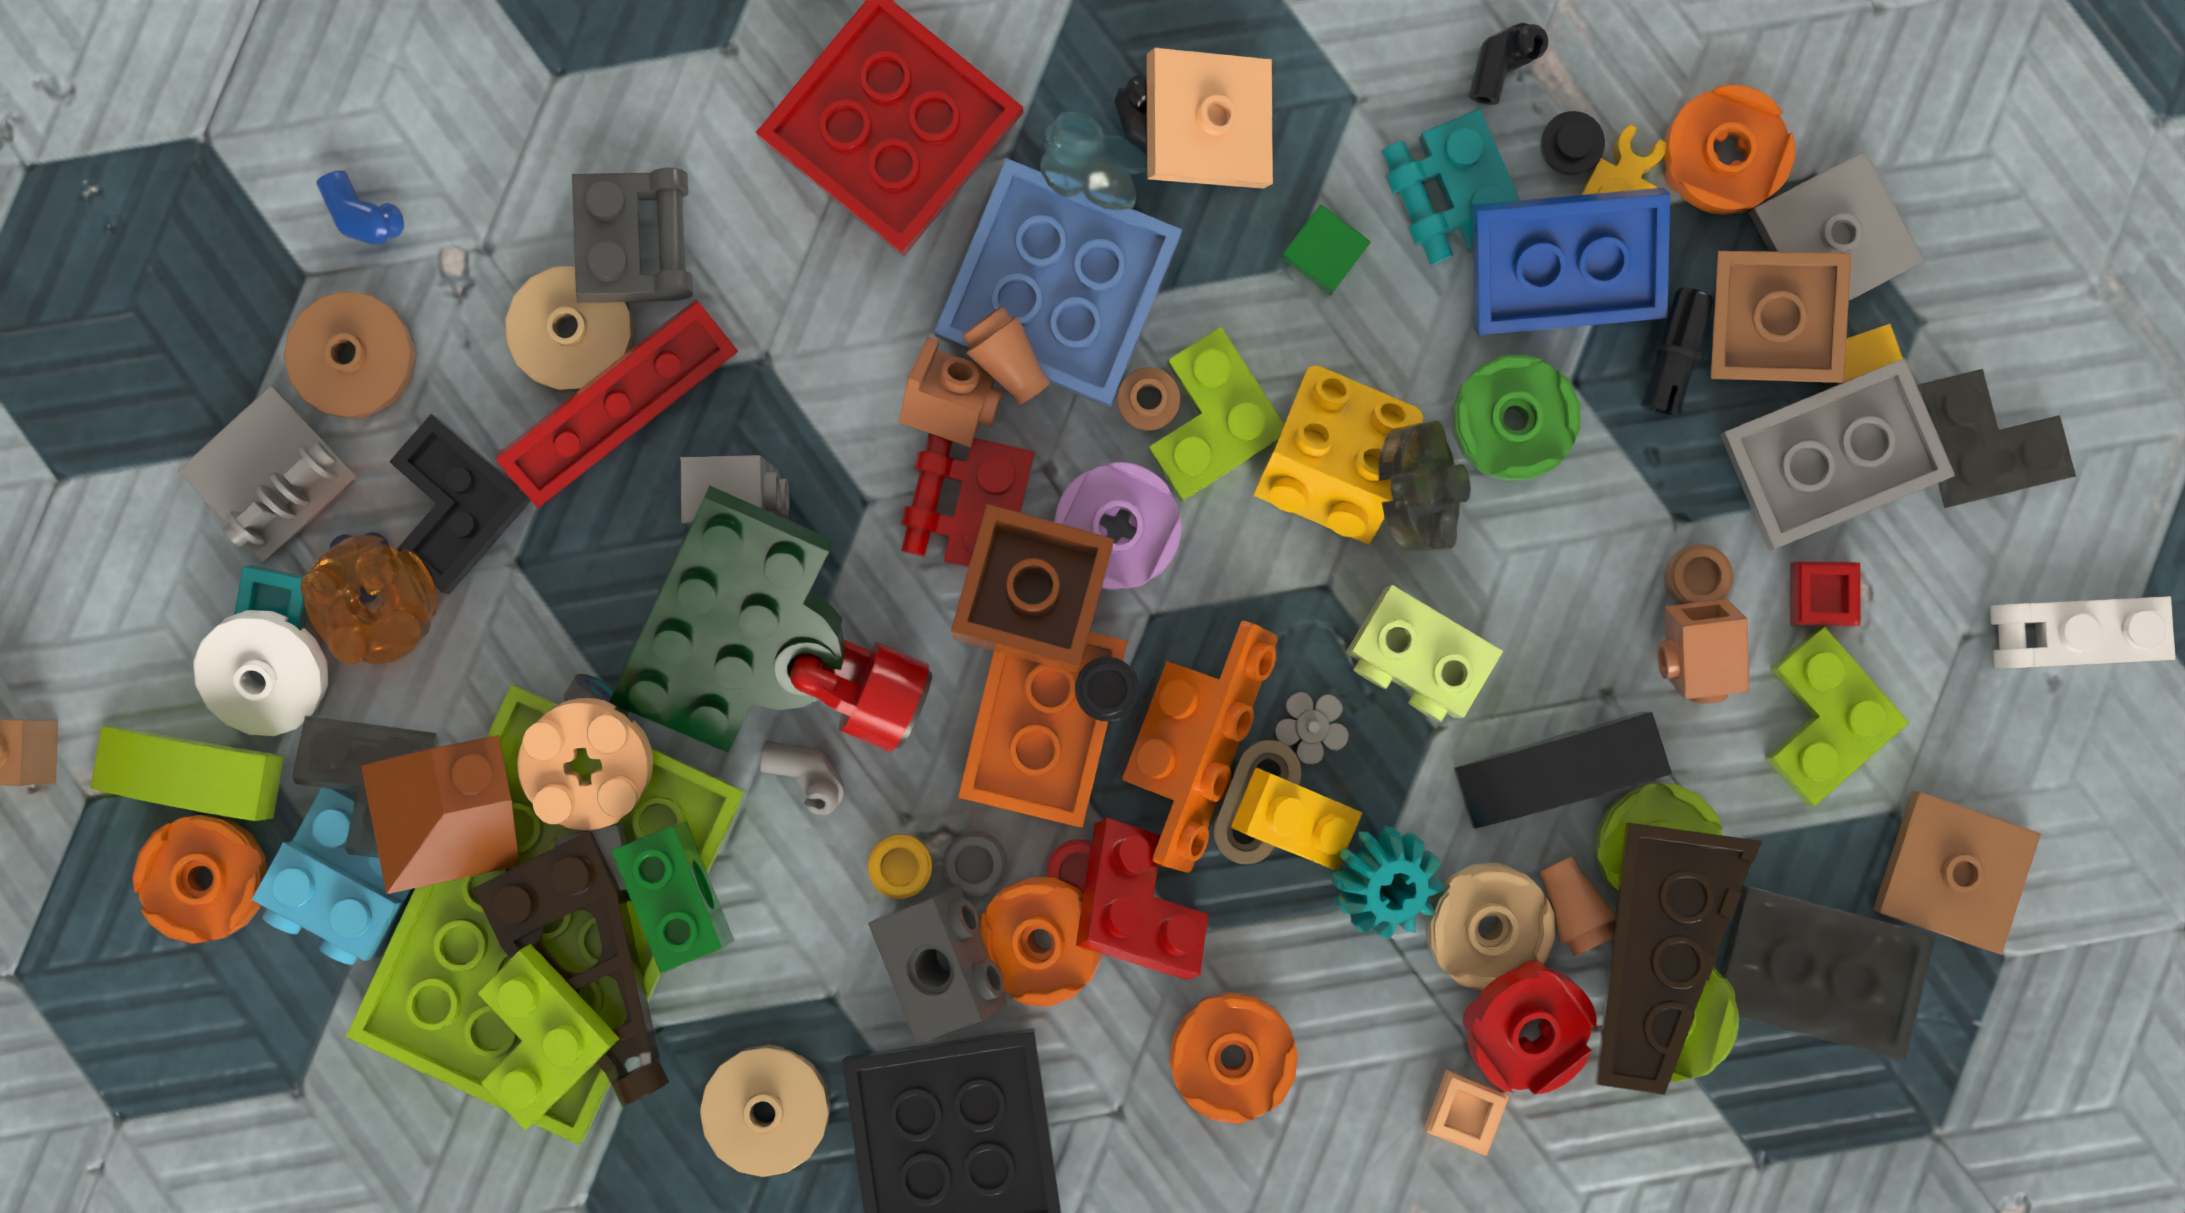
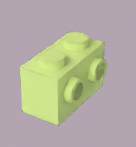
M1393 585L1382 590L1346 651V654L1358 660L1353 669L1356 673L1384 689H1387L1391 681L1413 693L1408 702L1411 706L1439 722H1442L1446 714L1453 718L1465 717L1503 653L1499 648Z

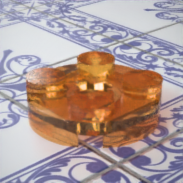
M372 535L354 536L337 543L318 558L311 571L301 581V593L313 627L320 637L329 644V649L333 656L347 664H356L360 661L370 664H381L401 659L424 640L429 632L431 617L436 614L438 598L434 582L418 557L407 549H403L399 553L391 546L380 544L385 539ZM359 587H364L369 595L379 594L384 603L376 609L377 613L363 606L359 599L361 595Z

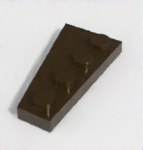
M1626 823L1595 1081L1597 1085L1665 1095L1694 1020L1695 1009L1705 983L1709 981L1718 957L1716 956L1728 923L1733 918L1742 895L1740 893L1751 863L1755 861L1762 841Z

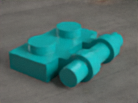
M1480 108L1422 132L1419 141L1427 157L1423 160L1413 162L1404 141H1398L1381 150L1390 171L1385 178L1392 194H1400L1412 222V225L1408 227L1415 246L1422 245L1431 266L1445 262L1454 256L1445 235L1459 230L1467 251H1473L1472 205L1520 200ZM1434 179L1437 180L1449 210L1435 213L1423 186L1424 183Z

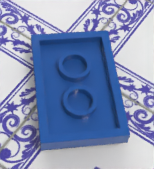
M1665 188L1472 205L1474 329L1478 335L1668 318L1670 193Z

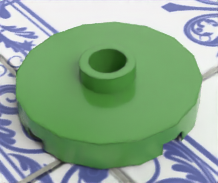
M1529 354L1502 355L1480 365L1460 386L1452 407V433L1462 455L1478 471L1501 481H1529L1555 469L1564 460L1575 443L1581 428L1580 402L1570 380L1558 369L1555 370L1549 364L1542 362V359ZM1507 409H1516L1521 412L1524 418V425L1521 430H1512L1506 426L1504 414Z

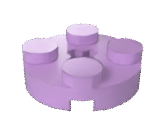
M1111 463L1107 466L1096 467L1078 476L1064 491L1055 514V523L1106 537L1107 529L1099 524L1104 515L1115 517L1120 509L1126 510L1131 514L1129 525L1137 531L1131 540L1121 537L1117 544L1113 545V551L1102 589L1106 590L1139 588L1159 576L1171 563L1181 539L1182 526L1178 505L1167 484L1152 471L1132 463Z

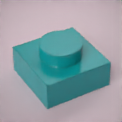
M255 565L243 566L234 615L247 610L274 611L288 617L289 619L286 622L293 624L301 631L306 625L314 578Z

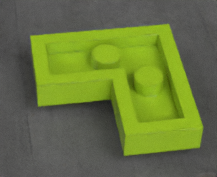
M1219 327L1184 349L1167 362L1200 415L1149 446L1148 451L1181 502L1275 444L1284 426L1283 421L1222 327Z
M1817 627L1770 668L1812 716L1765 757L1807 806H1816L1910 723L1826 627Z
M531 944L519 950L477 993L522 1040L481 1084L525 1131L535 1124L620 1039Z

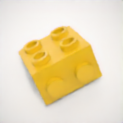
M1318 365L1310 366L1302 379L1279 439L1259 479L1253 496L1273 504L1280 510L1295 513L1328 527L1341 536L1350 537L1370 545L1394 502L1423 421V414L1420 409L1329 369Z

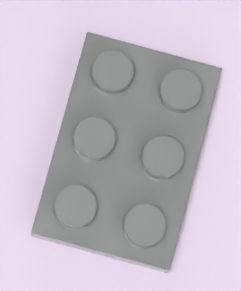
M1905 358L1720 434L1768 550L1777 549L1955 476Z

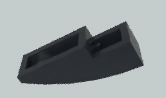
M1653 712L1634 713L1583 730L1570 731L1454 767L1470 822L1474 829L1565 806L1672 774Z

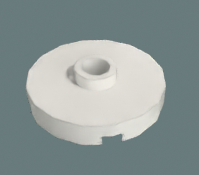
M247 610L225 618L201 641L193 662L195 686L206 707L226 725L249 735L276 736L297 729L317 710L329 684L327 660L317 640L304 627L300 631L293 624L286 622L289 619L288 617L274 611ZM249 670L259 672L264 677L266 685L256 682L250 676Z

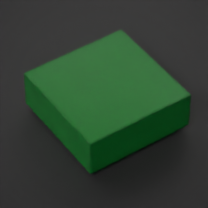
M1320 204L1284 251L1281 259L1331 296L1371 241Z

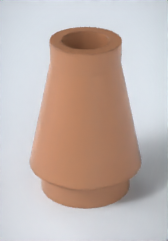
M1003 305L961 335L970 347L966 354L1012 394L1019 405L1033 398L1050 384V381L1041 369L1018 315L1011 317Z
M1574 856L1539 872L1545 884L1550 905L1555 913V926L1560 945L1567 942L1575 957L1612 939L1615 912L1579 868Z

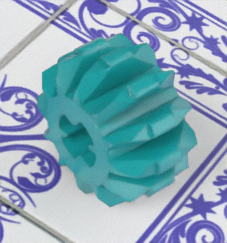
M1384 825L1376 840L1368 832L1359 831V844L1361 848L1355 853L1350 849H1343L1340 852V858L1348 864L1347 868L1330 873L1332 883L1341 890L1334 898L1337 907L1344 914H1350V922L1361 932L1365 931L1367 933L1374 928V931L1380 937L1391 940L1399 924L1406 932L1416 933L1414 917L1420 911L1424 915H1435L1433 905L1427 901L1428 896L1445 891L1442 881L1433 875L1441 866L1437 856L1429 850L1424 851V841L1414 833L1407 832L1401 837V833L1394 827Z

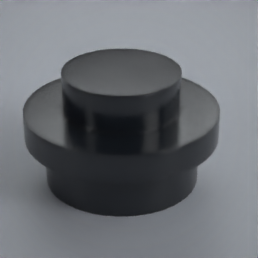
M1579 111L1561 113L1554 117L1545 127L1540 141L1541 153L1546 163L1553 170L1564 175L1583 174L1592 169L1603 155L1605 148L1603 130L1599 123L1586 113Z
M1100 657L1094 659L1081 669L1076 679L1075 695L1077 702L1087 715L1096 720L1115 721L1123 718L1134 708L1139 697L1140 688L1136 673L1126 662L1118 658Z

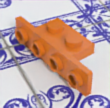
M1244 620L1240 623L1220 679L1169 661L1165 663L1122 778L1125 782L1174 800L1153 855V862L1162 866L1190 873L1195 861L1200 859L1207 847L1209 823L1217 802L1227 792L1232 776L1230 767L1239 743L1248 735L1254 719L1253 706L1262 681L1269 677L1276 661L1275 647L1278 636L1256 624Z

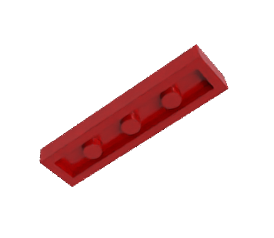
M696 298L495 455V460L532 503L539 508L734 356L738 350Z

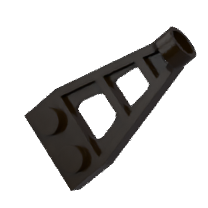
M587 831L473 888L500 946L510 958L519 950L531 944L578 995L582 987L604 976H610L616 980L627 1010V1017L621 1026L612 1030L620 1039L596 1063L606 1073L621 1106L631 1104L667 1085L670 1081L658 1059L659 1052L624 890L619 889L592 831ZM576 910H585L591 913L597 922L602 952L600 959L592 968L584 972L575 973L564 969L547 950L543 943V932L550 923ZM631 1057H639L641 1066L628 1072L625 1067L626 1061Z

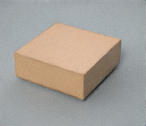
M1446 1069L1426 1120L1424 1130L1427 1133L1487 1156L1509 1095L1502 1090Z

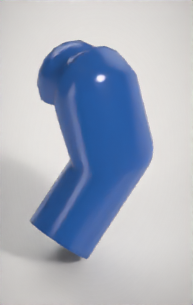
M340 170L328 173L316 181V185L335 226L346 237L374 245L383 244L387 241L388 237H398L402 233L404 219L399 208L390 203L377 206L374 203L359 200L345 171Z

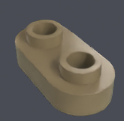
M1261 740L1254 742L1244 749L1238 758L1227 792L1213 823L1214 842L1219 851L1235 863L1254 864L1260 862L1275 848V846L1256 838L1247 843H1240L1235 840L1233 828H1231L1255 767L1261 761L1271 759L1279 768L1278 777L1297 785L1300 783V761L1295 752L1281 742Z

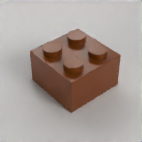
M987 504L951 628L954 640L1079 674L1113 551L1114 538Z

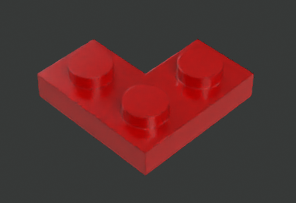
M1105 818L1095 823L1076 946L1185 980L1200 976L1209 914L1154 897L1158 863L1153 862V855L1161 835L1110 818Z

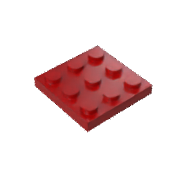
M866 0L755 133L768 147L904 257L1024 112L1021 104L893 0Z

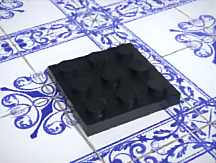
M1035 1028L844 1057L842 1062L864 1213H1062Z

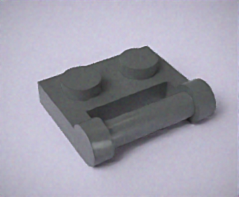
M667 167L653 170L651 173L572 174L575 281L578 303L677 301L692 297V274L686 271L682 198L688 195L689 192L688 174L686 171ZM638 200H657L660 272L652 275H641Z

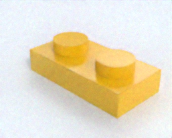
M1255 767L1231 828L1339 871L1343 861L1340 858V852L1343 849H1348L1363 812Z

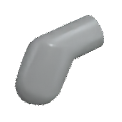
M770 741L765 742L761 757V772L794 777L806 798L804 805L811 813L816 815L832 813L843 799L844 788L841 777L826 753L815 748Z

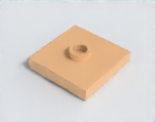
M1154 48L1148 52L1147 179L1262 189L1272 185V59Z

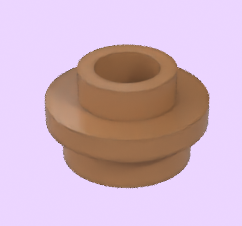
M1153 367L1140 368L1131 372L1122 381L1117 394L1118 409L1123 419L1130 426L1142 431H1156L1171 423L1177 415L1180 407V391L1175 380L1165 371ZM1147 387L1156 389L1161 396L1159 406L1150 410L1142 408L1137 402L1138 392Z

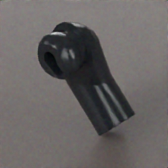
M1519 23L1487 38L1480 48L1468 97L1482 104H1499L1506 74L1531 63L1534 59L1541 58L1545 54L1549 42L1545 29L1536 24Z
M1135 76L1130 79L1125 89L1119 88L1114 103L1125 138L1147 155V79L1142 76Z

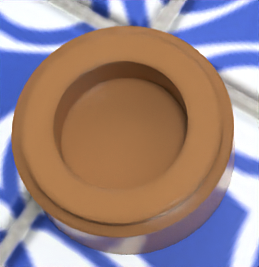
M1699 544L1683 548L1670 558L1665 568L1664 581L1668 593L1679 604L1721 600L1727 596L1731 589L1733 570L1728 558L1720 550L1709 545Z

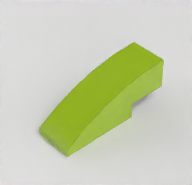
M101 725L90 788L137 800L251 821L268 820L274 818L284 755L234 748L227 744Z

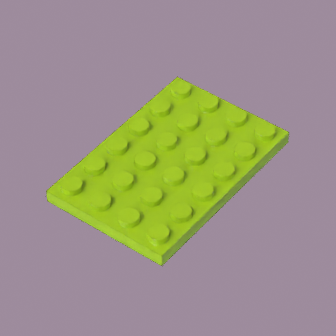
M511 684L487 737L499 735L512 800L519 865L555 848V838L587 830H574L560 824H548L542 821L535 814L533 804L525 795L518 775V755L523 743V736L529 727L554 706L558 705V703L519 685ZM651 747L653 755L651 780L638 804L614 824L623 823L628 844L669 826L687 821L706 871L709 874L747 790ZM578 748L577 757L570 761L572 771L579 773L581 778L585 780H591L592 773L602 769L600 759L589 758L586 748ZM515 867L415 888L345 1036L504 1111L506 1110L486 1090L481 1082L522 1040L477 993L511 958L500 946L473 888ZM624 889L647 1001L649 1003L662 974L659 972L627 889ZM576 910L550 923L544 929L543 943L564 969L575 973L584 972L592 968L600 959L602 945L597 922L588 911ZM604 976L581 988L579 996L611 1030L625 1022L627 1010L619 986L614 978ZM595 1063L534 1125L580 1145L585 1141L611 1085L606 1073Z

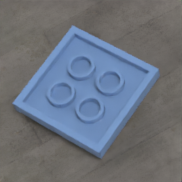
M1006 158L934 331L935 337L968 350L970 347L961 335L1003 305L1011 317L1018 315L1041 369L1050 381V384L1111 408L1181 237L1182 229Z

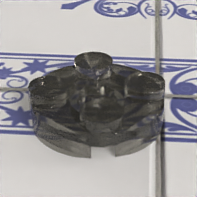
M1434 420L1397 427L1387 434L1379 458V481L1391 479L1393 501L1381 502L1389 530L1396 542L1404 550L1436 551L1451 549L1455 546L1457 540L1459 503L1466 502L1470 497L1471 484L1469 473L1463 464L1455 465L1452 452L1446 441L1445 430L1439 421Z

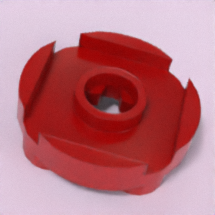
M1528 961L1493 980L1481 992L1477 1000L1470 1003L1465 1009L1463 1026L1467 1031L1469 1053L1475 1064L1490 1082L1504 1091L1514 1093L1512 1089H1529L1535 1095L1549 1093L1562 1087L1582 1070L1592 1051L1587 1046V1043L1591 1036V1026L1595 1030L1597 1028V1016L1589 997L1567 975L1547 968L1541 962ZM1539 1018L1544 1019L1537 1026L1541 1035L1536 1040L1531 1042L1525 1036L1519 1038V1033L1527 1022Z

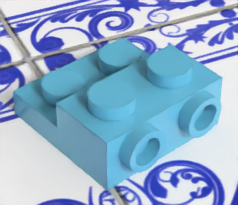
M324 784L293 840L282 843L252 900L267 908L262 918L271 926L290 934H298L300 929L304 928L323 938L319 945V950L336 961L354 965L357 958L367 961L382 955L400 922L415 888L386 894L368 803L333 784Z

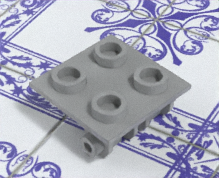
M272 385L178 470L179 474L226 523V526L222 528L224 535L240 548L245 544L263 564L358 478Z

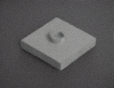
M1866 151L1845 160L1748 212L1769 252L1852 253L1849 301L1925 261Z

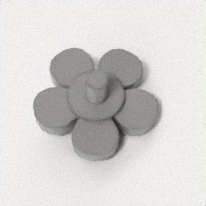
M1298 692L1287 699L1286 710L1297 720L1283 719L1279 721L1275 726V734L1278 742L1287 746L1296 744L1301 739L1296 749L1297 757L1301 762L1316 764L1322 760L1324 749L1321 741L1331 750H1340L1346 745L1349 736L1347 728L1338 723L1329 724V722L1340 717L1343 711L1341 702L1335 696H1321L1317 700L1314 710L1313 701L1307 693Z

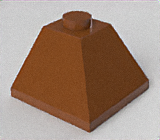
M499 735L430 748L361 765L386 894L519 866L512 800Z

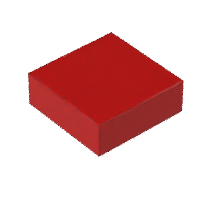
M1797 561L1790 563V626H1861L1860 562Z

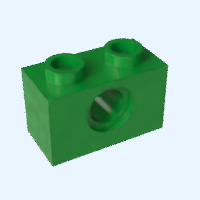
M687 821L669 826L611 850L660 974L721 950L735 941Z

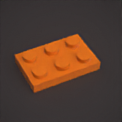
M1090 632L1079 672L1087 663L1100 657H1114L1123 661L1128 641ZM993 651L958 798L1083 828L1108 721H1100L1090 717L1079 706L1075 695L1077 673Z

